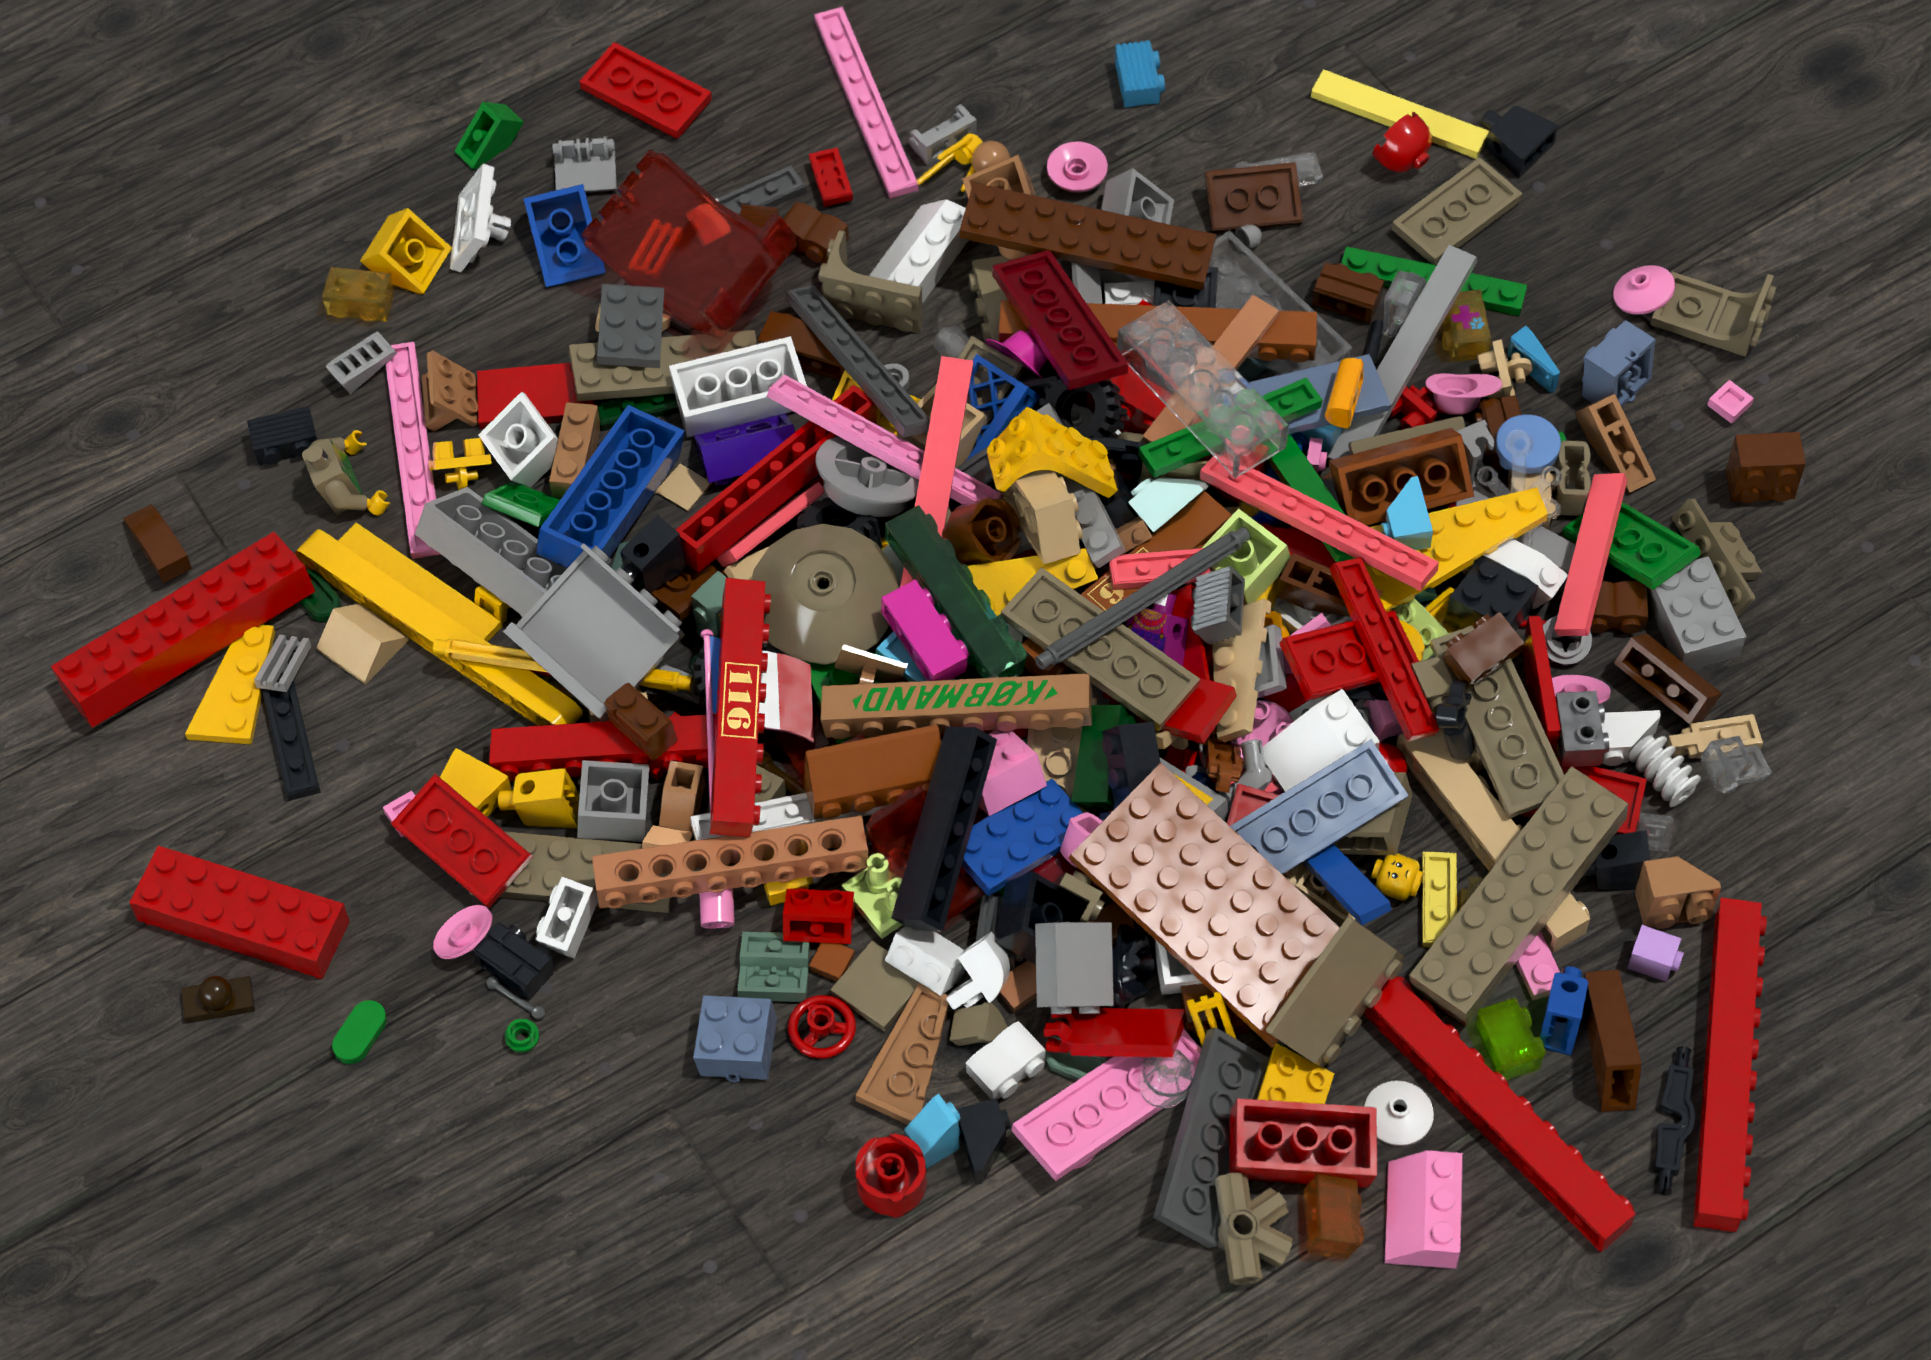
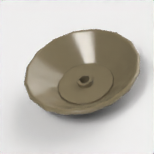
M827 524L793 530L770 545L754 568L752 580L766 581L765 594H771L769 614H764V623L769 624L768 642L771 646L788 656L804 662L823 665L836 663L843 645L867 651L880 642L890 627L881 613V597L899 588L894 566L876 542L852 528ZM820 582H827L829 586L826 589H820L818 584Z

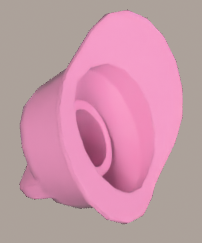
M1441 373L1434 374L1425 381L1426 387L1433 392L1434 403L1436 404L1435 411L1452 415H1465L1472 412L1478 407L1481 397L1494 394L1502 387V382L1499 378L1488 374L1457 375Z

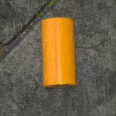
M1345 358L1339 363L1325 411L1326 420L1336 427L1346 429L1351 427L1364 381V362H1362V359Z

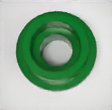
M527 1019L514 1020L505 1031L506 1044L515 1052H528L539 1042L540 1034L538 1027ZM520 1034L528 1035V1038L525 1040H517Z

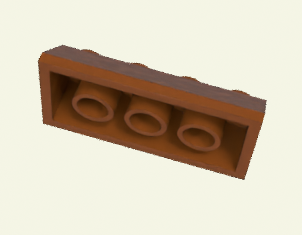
M1453 428L1329 460L1334 489L1345 515L1366 526L1386 521L1387 509L1411 477L1418 476L1427 509L1474 497L1462 435Z
M938 725L806 751L804 788L813 819H834L845 813L855 811L867 812L874 807L884 805L897 806L908 800L926 799L941 746Z

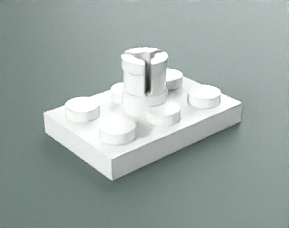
M482 164L458 196L450 269L462 272L469 262L473 263L478 250L487 245L490 237L504 241L509 232L504 230V228H510V218L494 214L493 206L490 205V200L496 187V181L493 180L494 167Z

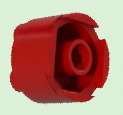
M889 1134L890 1136L881 1138L877 1136L866 1142L857 1155L855 1167L857 1191L863 1203L871 1210L879 1214L898 1218L916 1207L924 1197L927 1187L926 1162L920 1147L912 1139L900 1134Z

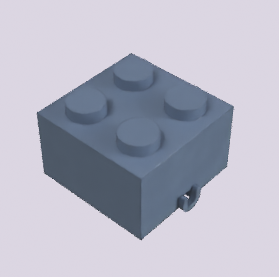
M1627 320L1619 327L1612 328L1604 340L1597 347H1591L1584 356L1582 397L1594 403L1615 394L1621 407L1626 402H1633L1635 394L1652 379L1655 339Z
M703 995L693 1056L700 1076L726 1077L730 1082H739L740 1078L768 1080L777 1023V1014L771 999Z

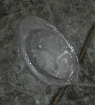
M1180 1049L1176 1050L1173 1058L1146 1057L1141 1062L1138 1076L1139 1091L1143 1099L1158 1108H1172L1180 1104L1189 1095L1196 1071L1194 1062L1183 1054Z

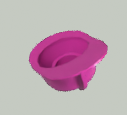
M1019 330L1002 343L990 338L985 340L989 346L1020 363L1025 369L1032 371L1043 379L1039 373L1048 358L1030 331Z

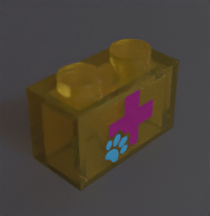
M1481 290L1462 291L1457 296L1441 324H1444L1445 329L1442 333L1444 350H1449L1451 362L1477 360L1478 355L1490 351L1491 336Z

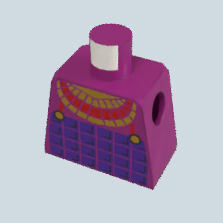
M1167 594L1154 602L1153 609L1145 608L1129 618L1125 626L1183 666L1189 622L1185 618L1172 615L1177 596Z

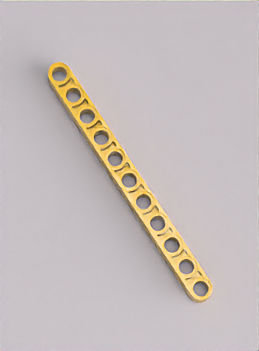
M317 529L295 551V555L307 569L318 572L326 582L369 609L408 636V638L536 725L577 723L583 716L582 709L574 700L530 670L487 664L479 661L473 662L446 658L445 655L433 653L435 639L448 640L450 638L485 645L491 644L326 532Z

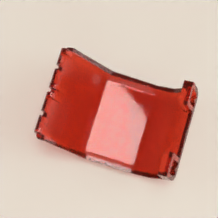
M649 149L636 165L640 174L637 175L632 170L617 189L622 196L619 197L613 194L598 212L603 220L599 222L594 217L581 235L586 240L584 245L630 286L664 288L663 310L699 332L714 338L725 337L788 258L796 243L795 234L782 217L772 214L762 228L756 226L720 204L666 154L656 153Z

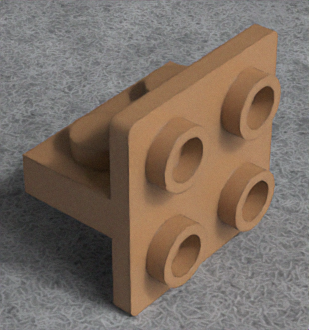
M433 350L428 352V372L422 375L425 427L435 432L456 418L472 427L478 424V404L474 373Z

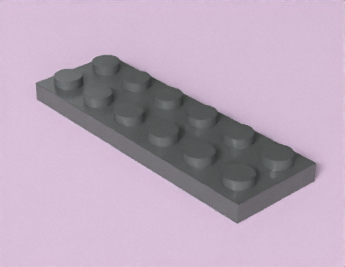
M1216 1027L1206 1032L1153 1216L1156 1220L1207 1248L1217 1246L1219 1239L1218 1227L1221 1220L1215 1179L1218 1176L1229 1174L1230 1110L1237 1098L1257 1099L1269 1060L1268 1057Z

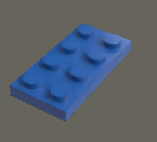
M1053 779L1046 782V787L985 818L972 827L962 867L987 896L1003 888L1006 882L1024 875L1060 853L1070 819L1083 814L1080 808L1071 802V798Z

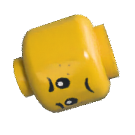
M1397 853L1396 855H1387L1384 860L1377 859L1371 878L1377 879L1375 886L1383 895L1399 901H1405L1409 896H1416L1424 872L1419 870L1418 861Z

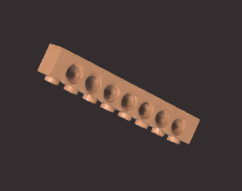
M862 815L751 832L750 837L722 836L592 856L599 908H620L632 903H653L665 898H686L698 893H719L726 889L738 887L752 888L770 882L778 881L785 883L803 877H823L830 873L843 871L856 872L862 868H868L867 860L869 859ZM837 848V850L829 851L828 849ZM797 853H803V854H804V855H801V856H794V854H797ZM763 858H769V859H770V860H768V861H760V860L763 859ZM730 863H735V864H736V865H734V866H726L727 864H730ZM697 868L703 869L701 871H692ZM664 873L669 874V875L663 876V877L659 876V875L664 874ZM631 878H632V879H635V880L630 881V882H626V881H625V880L631 879Z

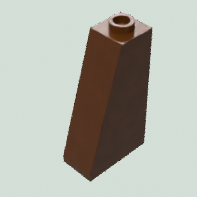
M1619 970L1584 972V978L1589 981L1584 1002V1012L1601 1112L1636 1110L1642 1062Z

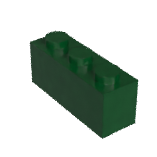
M1092 705V726H1082L1071 802L1086 811H1113L1114 800L1112 788L1108 783L1109 769L1107 757L1102 748V731L1118 725L1137 723L1136 714L1124 706Z

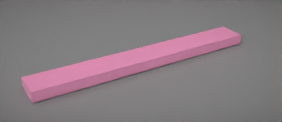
M843 7L814 14L818 30L889 198L918 191L917 180Z
M414 342L390 345L397 354L386 363L410 552L412 559L440 555L439 552L430 548L422 539L415 535L424 504L436 499L433 470L429 471L428 461H431L427 428L425 427L416 347Z
M783 375L769 387L766 397L915 479H920L924 450L787 375ZM955 468L950 498L963 505L985 498H1003L1004 495L999 491Z

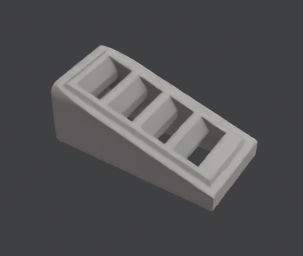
M377 331L333 359L325 367L352 394L391 360L397 352ZM376 345L383 350L379 355L372 349ZM367 353L372 357L368 362L363 357ZM357 361H359L362 364L358 368L354 366V364ZM349 369L351 372L345 375L344 373Z

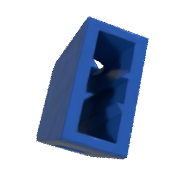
M1568 966L1564 967L1561 973H1554L1537 1048L1571 1056L1589 982L1587 979L1582 978V972L1578 968ZM1556 1016L1566 1018L1568 1021L1560 1023L1556 1021Z

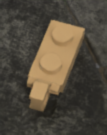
M1750 714L1691 723L1689 728L1682 729L1681 734L1669 736L1666 748L1669 746L1675 747L1676 750L1671 757L1688 754L1689 758L1697 757L1698 759L1761 749L1763 741L1755 716Z

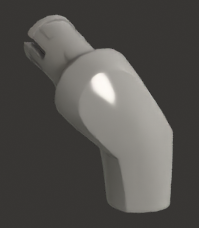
M1248 740L1240 744L1245 771L1240 776L1238 782L1230 785L1229 793L1218 792L1219 795L1227 799L1229 811L1238 783L1260 790H1265L1271 783L1272 771L1265 766L1261 740Z

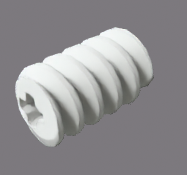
M1650 735L1640 740L1631 749L1628 759L1631 762H1636L1638 771L1645 772V778L1647 781L1653 782V788L1661 792L1663 800L1670 801V808L1675 807L1694 792L1701 777L1695 775L1688 778L1692 771L1691 765L1681 769L1679 767L1684 761V757L1679 755L1672 759L1671 756L1676 750L1675 747L1662 748L1667 742V738L1661 736L1655 740L1653 735Z

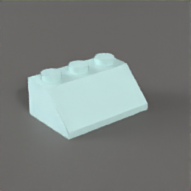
M1150 477L1131 491L1134 498L1128 503L1149 528L1155 532L1211 485L1203 480L1160 477L1153 480Z

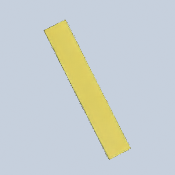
M1324 69L1311 90V98L1392 127L1406 114L1412 117V112H1416L1428 125L1432 135V143L1475 159L1478 158L1488 138L1489 131Z

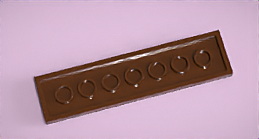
M974 182L959 230V238L1032 254L1051 251L1054 257L1059 260L1199 290L1204 289L1216 239V234Z

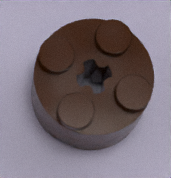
M985 498L957 507L951 513L947 526L942 531V537L944 542L948 544L954 557L963 566L1009 560L1017 553L1021 544L1017 528L1021 526L1018 515L1009 503L1002 499Z

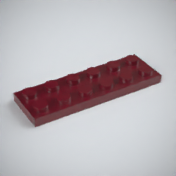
M1043 251L992 266V276L1068 390L1128 373L1127 361L1051 251Z

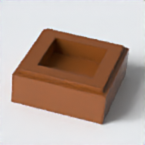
M821 943L809 964V970L837 982L849 968L855 957V950L839 943Z

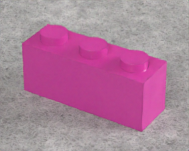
M915 579L881 597V613L926 681L951 680L966 672L969 652L963 641L960 639L956 641L952 635V628L947 617L943 613L939 615L934 608V599L927 588L922 589Z

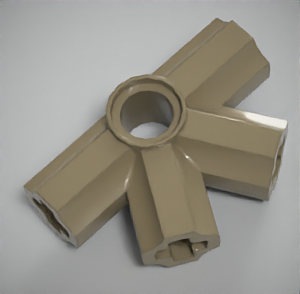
M1229 1173L1218 1176L1215 1179L1221 1220L1218 1227V1237L1225 1247L1229 1281L1235 1285H1248L1259 1282L1262 1279L1260 1259L1279 1268L1292 1247L1293 1238L1270 1227L1288 1214L1286 1201L1279 1192L1274 1191L1272 1188H1269L1251 1201L1247 1175ZM1233 1223L1240 1225L1244 1235L1234 1229Z

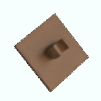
M843 645L834 668L860 675L858 684H873L874 680L883 683H896L901 680L907 664Z

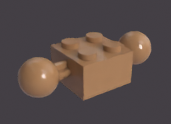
M985 141L976 147L972 155V165L976 173L962 178L968 199L973 182L1036 196L1031 178L1019 155L1010 158L1007 148L997 141ZM997 246L1001 255L1010 260L1032 255V253Z

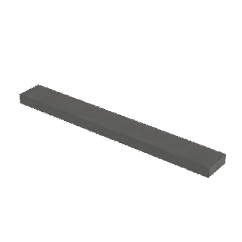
M814 285L786 291V301L903 438L928 432L930 418Z

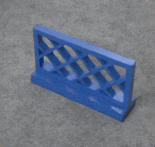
M978 354L972 360L973 370L968 392L970 393L971 406L981 412L993 409L994 419L989 425L982 426L976 440V446L966 461L989 446L990 442L1009 426L1014 417L1018 416L1026 407L1032 409L1040 398V395ZM983 365L988 369L989 381L975 385L974 375L978 371L979 366ZM995 374L1001 378L995 379ZM1010 383L1015 386L1008 398L998 400V385ZM990 388L992 402L978 406L976 391Z

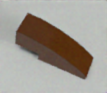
M152 504L123 518L151 567L155 569L163 583L192 569L186 552Z

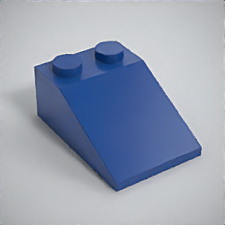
M583 184L524 198L546 288L606 273Z

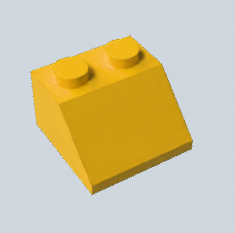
M406 208L387 217L360 262L382 281L418 294H423L452 247L409 208Z

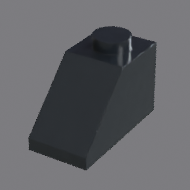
M997 1098L957 1108L961 1118L958 1121L961 1131L960 1136L975 1185L982 1184L1006 1144V1130L1011 1129L1007 1110H1000Z

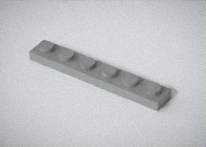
M1049 403L1037 410L1042 415H1050L1056 422L1062 425L1055 409ZM1056 472L1057 477H1063L1067 492L1069 494L1073 493L1076 497L1079 511L1075 513V519L1078 520L1083 533L1082 541L1093 563L1100 568L1124 553L1126 549L1097 492Z

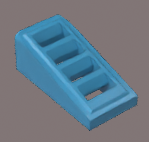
M1524 326L1510 337L1507 357L1511 359L1512 354L1520 353L1521 358L1529 359L1532 363V371L1529 375L1547 391L1553 393L1557 388L1560 371L1529 327Z

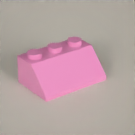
M1427 1150L1388 1162L1385 1263L1456 1269L1460 1255L1462 1153Z

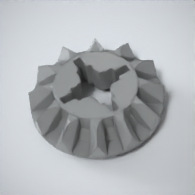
M1558 615L1553 616L1543 625L1548 658L1551 662H1556L1563 666L1574 663L1578 664L1590 651L1592 645L1591 631L1589 636H1568L1569 639H1574L1575 643H1570L1566 652H1564L1562 643L1555 640L1556 638H1561V636H1557L1554 630Z

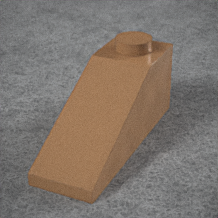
M1615 394L1574 412L1588 442L1612 473H1625L1627 478L1625 491L1627 494L1656 480Z

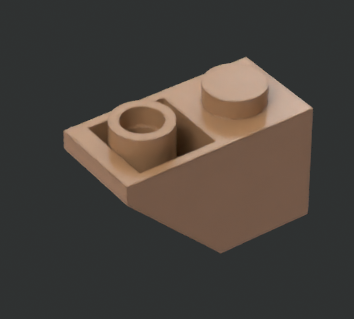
M670 761L662 794L660 827L693 832L690 817L699 815L706 788L703 766Z

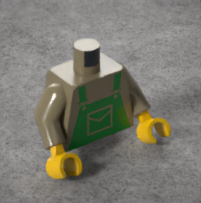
M354 430L344 440L341 437L315 440L308 449L302 452V456L315 488L337 515L346 510L364 511L368 508L371 513L380 516L391 504L390 502H385V499L388 497L387 493L378 490L371 499L363 495L348 456L344 452L345 450L350 455H356L367 445V443L357 441L362 435V432L359 430Z

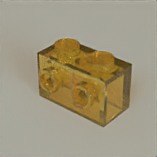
M330 267L322 299L327 315H333L338 318L352 317L366 321L377 320L387 322L395 289L391 274Z

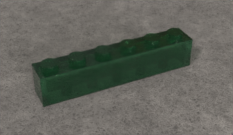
M920 505L886 522L885 540L912 579H916L922 589L927 588L934 599V608L939 615L943 613L947 617L952 628V635L956 641L959 639L963 641L969 652L968 660L980 677H1016L1024 673L1027 653L1023 645L1018 640L1014 641L1008 633L1009 628L1006 621L1001 615L996 616L991 609V602L983 589H977L973 583L971 571L965 564L961 565L955 557L956 553L951 542L947 538L943 540L940 536L938 526L932 515L929 513L925 514Z

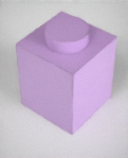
M1642 925L1627 969L1667 982L1671 970L1678 972L1684 954L1677 951L1681 938Z

